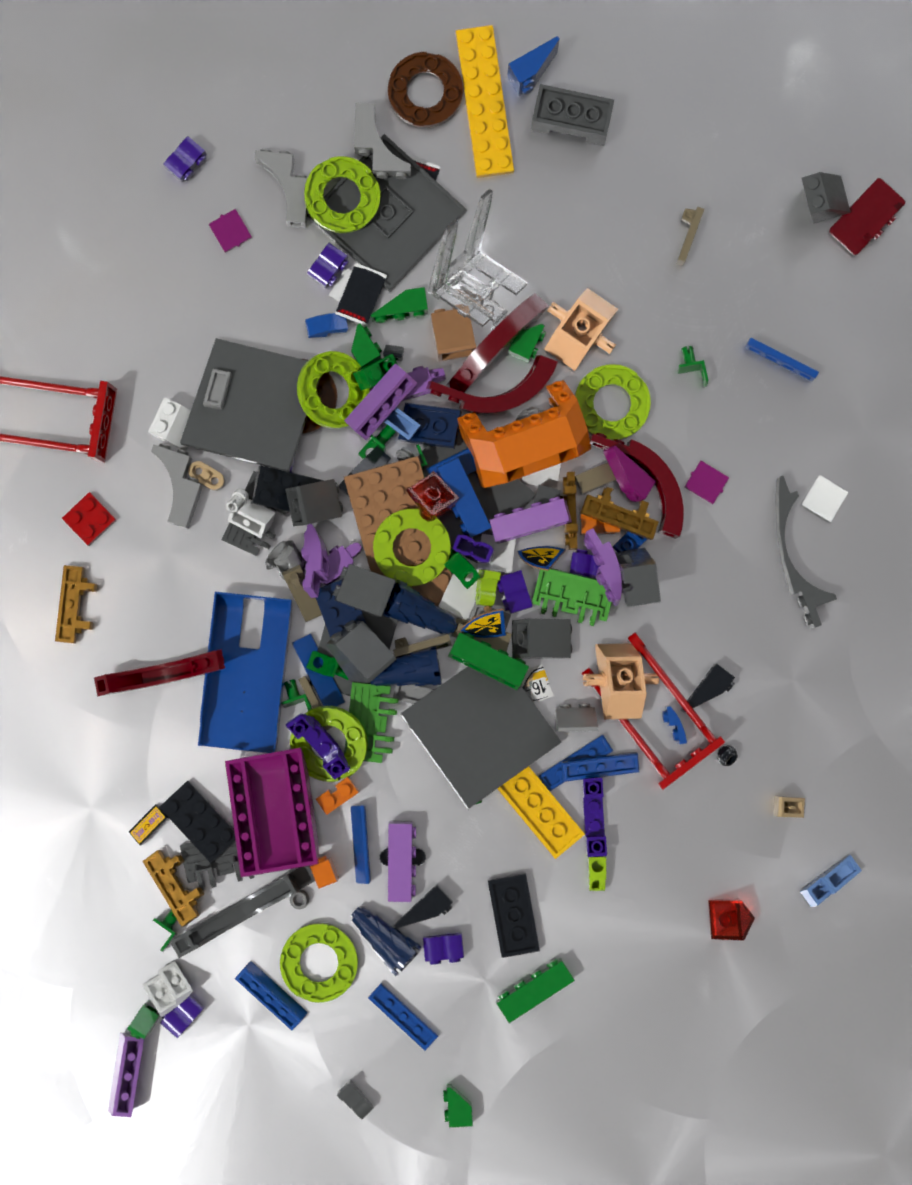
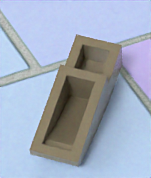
M609 463L602 464L575 476L582 495L617 481Z

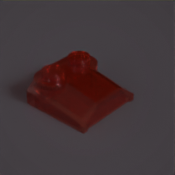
M432 471L431 474L406 489V492L420 508V516L426 521L436 520L449 511L459 500V497L435 471Z

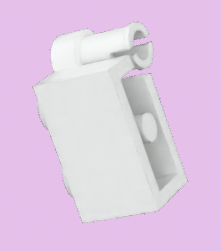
M237 489L232 494L231 500L226 504L229 511L233 507L227 521L262 538L271 527L275 512L264 506L252 504L248 493L244 489Z

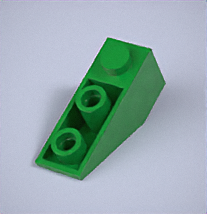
M425 287L403 291L371 314L372 322L385 323L387 319L394 318L396 321L405 320L408 316H414V318L424 317L425 314H428Z

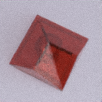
M739 898L708 900L711 939L745 940L755 917Z

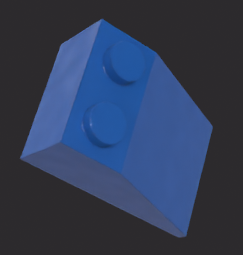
M558 36L508 64L507 77L518 96L523 93L526 95L534 89L533 87L536 86L558 53L560 40Z

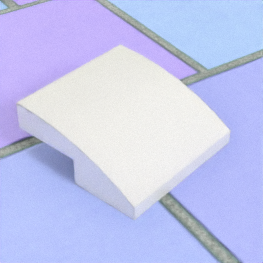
M175 961L158 970V976L143 984V988L161 1017L180 1005L193 992Z

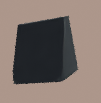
M386 345L383 356L386 357L393 354L396 361H403L404 347Z

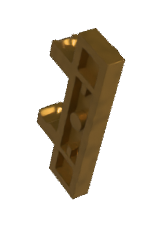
M567 472L566 477H563V494L567 495L563 499L567 501L572 523L564 525V532L568 533L565 534V546L569 545V550H577L575 472Z
M609 487L604 488L602 495H597V497L586 496L580 514L653 540L659 521L649 518V514L646 513L649 502L641 500L639 501V508L630 511L614 505V502L610 501V494L614 489Z
M67 565L63 567L55 642L76 644L77 633L81 634L82 629H93V622L81 621L82 616H79L81 595H84L85 591L97 592L98 585L87 583L88 578H83L84 567Z
M157 850L142 861L181 927L186 926L200 916L194 906L198 904L196 900L204 895L203 890L199 887L189 893L188 890H184L175 875L177 872L175 868L185 862L181 855H176L172 859L170 857L165 858L161 850Z

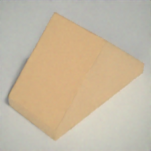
M775 796L773 815L778 817L804 818L805 798Z

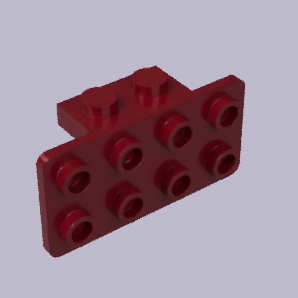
M877 178L850 207L851 213L842 215L829 229V233L851 254L857 255L873 238L877 240L884 232L882 228L886 224L890 226L897 217L894 215L905 205V200L884 180Z

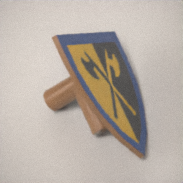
M538 546L519 550L518 554L520 559L529 566L549 571L566 549Z
M485 606L484 613L472 617L460 631L481 638L505 636L503 609L492 611L491 606Z

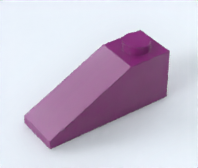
M616 446L604 449L603 453L621 491L631 501L645 500L656 481Z

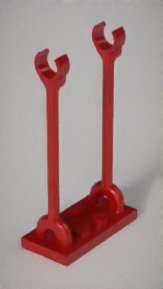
M0 376V384L83 395L97 399V403L94 404L92 411L94 421L89 428L91 435L90 445H77L0 434L1 442L79 452L88 455V457L96 462L105 463L117 394L116 387L107 381H100L99 388H80Z
M633 633L628 637L629 641L645 658L710 743L702 750L699 747L690 754L692 758L687 762L683 759L676 764V770L670 774L628 719H618L662 776L663 780L658 784L664 790L723 745L725 741L721 736L717 739L647 650L642 640L636 633ZM588 668L581 674H594V672ZM592 686L601 696L600 686Z

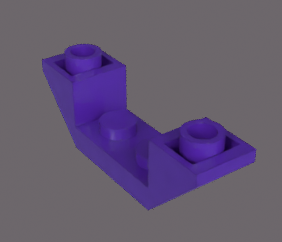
M301 713L286 723V727L297 739L303 736L323 758L324 769L334 780L350 770V766L339 744L314 717Z
M602 778L583 779L584 827L588 857L607 856Z

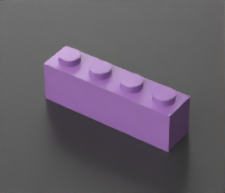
M395 363L344 421L362 438L367 440L414 388L417 382Z
M560 497L551 498L549 503L542 504V502L531 504V508L525 510L523 507L512 510L513 513L505 515V513L496 514L494 519H490L495 542L499 544L572 523L567 501Z
M389 821L388 902H411L412 897H416V885H412V877H416V865H412V858H416V846H412V838H416V827H413V822Z
M120 1032L108 1112L112 1116L132 1118L144 1039H137L130 1033Z

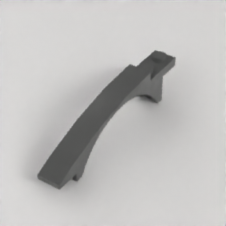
M780 476L776 481L775 503L776 532L781 563L790 594H799L797 600L800 607H803L805 610V622L812 629L822 625L816 607L834 601L837 598L835 594L818 589L807 582L795 569L788 556L785 544V525L790 509L799 497L797 491L790 493L784 476Z
M310 866L297 868L171 940L170 943L178 958L196 950L234 926L313 883L315 878Z

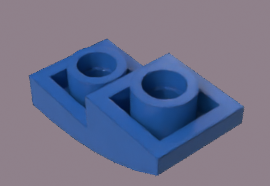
M335 313L319 315L305 320L308 338L327 337L328 333H347L348 331L346 318Z
M627 532L613 548L617 552L638 549L647 539Z
M671 706L665 707V711H662L663 722H667V726L675 725V729L672 730L673 740L677 741V744H687L685 731L679 717Z

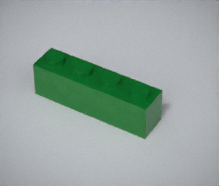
M468 633L458 634L448 655L449 658L515 690H518L529 668L524 660L519 658L513 659L508 656L507 652L500 649L497 651L491 648V645L485 641H476Z
M556 958L547 963V968L543 971L540 969L536 970L530 975L531 978L526 982L521 980L514 985L515 989L510 992L506 990L497 996L496 1004L508 1023L519 1018L575 981L562 959L558 961Z

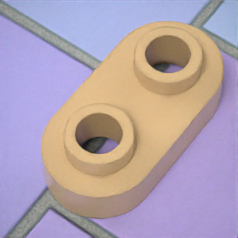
M195 461L189 466L188 472L190 477L198 479L200 484L214 491L220 490L224 486V476L201 461ZM198 468L202 469V473L200 475L196 474V470ZM214 478H218L217 484H212Z

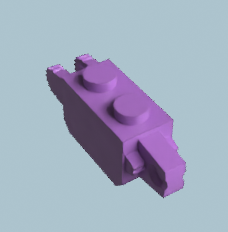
M423 366L413 368V371L407 374L417 384L402 401L430 394L431 390L426 389L428 381L441 383L446 380L443 368L430 370L428 367L424 368Z
M356 542L346 548L343 545L341 547L337 545L329 551L328 580L321 581L323 585H328L338 580L344 566L347 567L348 564H355L353 559L361 553V544Z

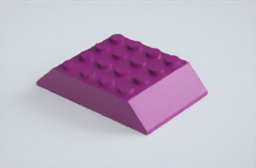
M302 748L225 761L241 877L317 865L319 863V841L309 773Z

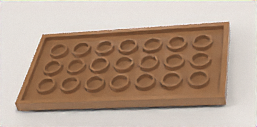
M418 456L344 476L371 572L385 576L378 567L373 552L374 537L384 519L396 511L412 508L425 510L435 516ZM409 528L401 531L396 536L393 542V552L400 563L406 566H416L422 564L428 558L431 552V543L423 531ZM445 567L432 581L410 587L439 607L452 575Z

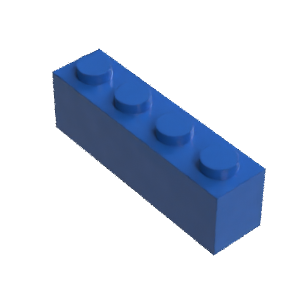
M456 457L436 467L438 472L435 475L439 483L443 482L446 487L443 490L447 500H452L454 504L452 511L455 517H460L463 523L460 525L463 534L473 537L490 529V523L459 458Z

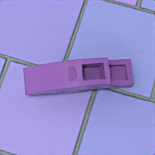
M308 524L307 530L304 533V547L301 549L302 557L307 562L303 589L311 598H316L319 595L321 581L328 580L329 559L323 539L314 526Z
M592 528L586 531L584 544L588 550L591 549L596 565L600 566L596 573L597 582L605 588V595L609 602H613L614 606H617L621 600L622 578L618 559L610 542L602 544Z

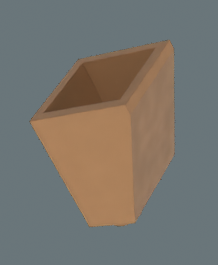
M455 306L453 310L437 309L434 313H431L438 361L469 357L476 349L469 308Z

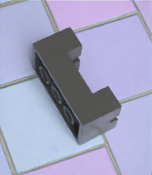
M540 84L531 131L549 134L550 130L584 137L587 138V143L604 146L614 99Z
M645 548L615 552L621 571L622 593H624L627 607L661 602L656 563Z

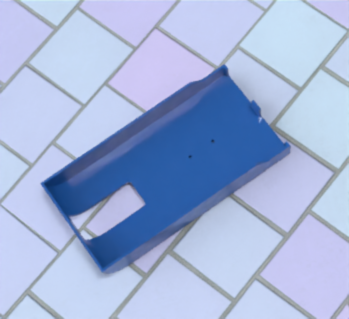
M215 591L208 652L222 649L225 669L205 674L198 746L263 753L276 752L292 619V600ZM244 598L264 600L260 649L242 648L239 646Z

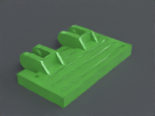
M550 568L549 571L540 569L532 604L540 606L541 598H544L540 614L545 615L548 599L555 600L552 610L553 617H557L560 602H563L561 611L577 614L579 606L581 607L578 623L584 621L586 608L593 609L589 625L594 626L598 611H600L599 620L607 622L611 602H609L605 595V588L603 585H599L597 579Z
M352 682L349 712L359 720L367 736L368 747L364 761L382 763L383 754H376L375 752L391 754L393 749L389 747H375L376 740L392 742L394 737L377 735V732L386 733L387 716L379 715V713L397 715V710L381 709L380 701L396 704L399 699L381 696V694L390 695L391 686H375L368 683ZM347 740L345 741L344 754H345L346 751H347V746H348Z

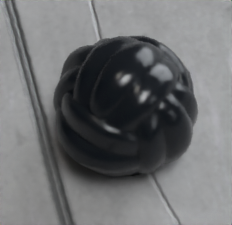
M727 745L718 749L717 759L721 765L730 766L737 760V751L733 746Z

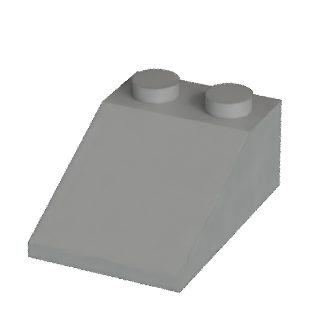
M559 704V708H555L556 732L598 731L595 707L590 708V704H579V708H571V704Z

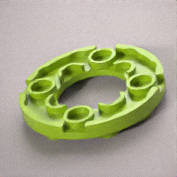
M337 156L323 161L311 171L304 188V201L310 216L318 225L335 233H351L365 227L375 216L380 203V187L372 171L365 164L354 158ZM338 177L348 178L358 186L361 194L358 206L353 211L345 214L331 210L323 197L324 188L327 183Z
M336 351L318 354L305 363L298 377L297 395L303 411L313 422L331 429L349 426L344 420L370 392L369 388L361 390L353 375L354 372L361 368L359 363L349 355ZM329 371L343 376L349 388V396L346 403L337 409L328 408L323 405L316 392L319 378Z
M609 364L593 369L581 380L575 393L588 433L591 435L602 433L607 436V439L613 441L614 439L622 440L628 438L643 426L649 415L651 399L646 383L643 382L635 371L622 365ZM606 385L620 386L627 391L630 397V410L624 418L618 421L604 420L594 409L593 400L595 394Z
M416 508L399 510L389 515L378 527L373 542L374 557L383 574L388 578L396 580V583L397 580H401L407 583L408 586L422 585L435 579L444 570V564L449 560L451 550L450 538L443 523L433 514ZM409 528L423 531L431 543V552L428 558L422 564L416 566H406L400 563L393 552V542L396 536L401 531Z
M320 706L304 713L314 717L321 726H333L343 732L348 743L344 756L350 766L349 771L334 780L324 769L323 759L314 753L308 741L303 736L297 739L291 732L290 749L302 748L309 776L320 781L335 782L353 775L362 765L368 747L367 736L359 720L350 712L335 706Z
M325 923L309 924L298 929L286 941L280 956V971L285 984L296 996L309 1002H328L341 996L351 986L358 968V956L351 939L339 928ZM317 943L326 944L331 947L338 958V967L335 974L328 980L321 982L312 981L307 978L300 966V959L304 950L310 945Z

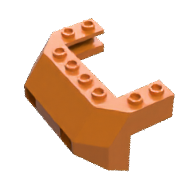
M564 380L556 381L546 386L547 391L551 395V398H548L552 408L527 418L513 421L502 427H497L491 431H486L475 412L467 413L457 418L461 437L474 457L481 487L486 488L511 482L574 459L591 450L588 429L578 400Z

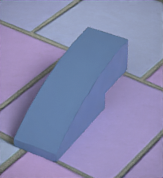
M397 407L383 421L409 441L421 426Z
M848 855L809 883L800 893L811 907L818 906L831 894H835L862 870L852 856Z

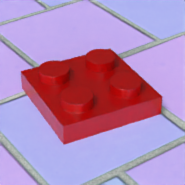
M90 492L62 517L66 524L87 546H90L116 521L111 513Z

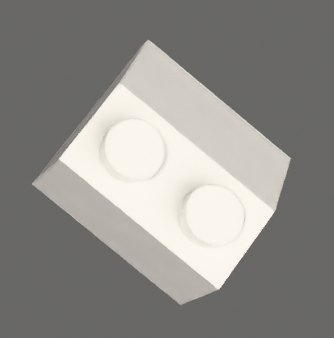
M164 397L148 433L186 451L188 446L181 445L180 441L191 410Z

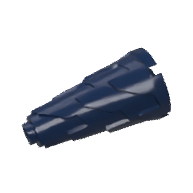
M397 580V583H394L387 601V608L384 609L382 615L407 624L411 623L424 629L427 628L440 634H449L455 631L457 623L450 613L420 595L419 592L408 586L407 583L401 580Z
M436 646L412 652L410 655L397 657L392 664L371 681V685H441L442 680Z
M358 907L351 914L353 917L352 922L361 931L360 933L371 944L374 951L384 961V964L394 976L399 975L396 971L397 968L402 972L418 954L415 948L419 951L422 949L419 943L405 936L398 929L390 926L365 907L362 909Z

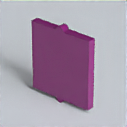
M236 209L225 215H220V218L209 223L225 253L235 247H240V244L252 238Z
M700 461L694 472L690 473L691 477L686 483L685 488L713 505L718 495L723 492V487L729 477L705 462Z

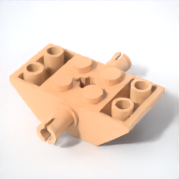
M588 288L568 311L556 304V302H553L547 312L560 319L561 323L544 350L574 371H576L593 345L599 346L610 355L616 344L604 337L602 332L618 309ZM582 325H584V326H585V329H584V330L581 331V330L578 329V328H579L578 326L581 327Z
M632 643L596 644L598 674H584L583 681L586 680V682H583V685L600 686L604 720L641 719L646 699L645 685H657L659 678L655 677H658L655 672L644 673L642 656Z

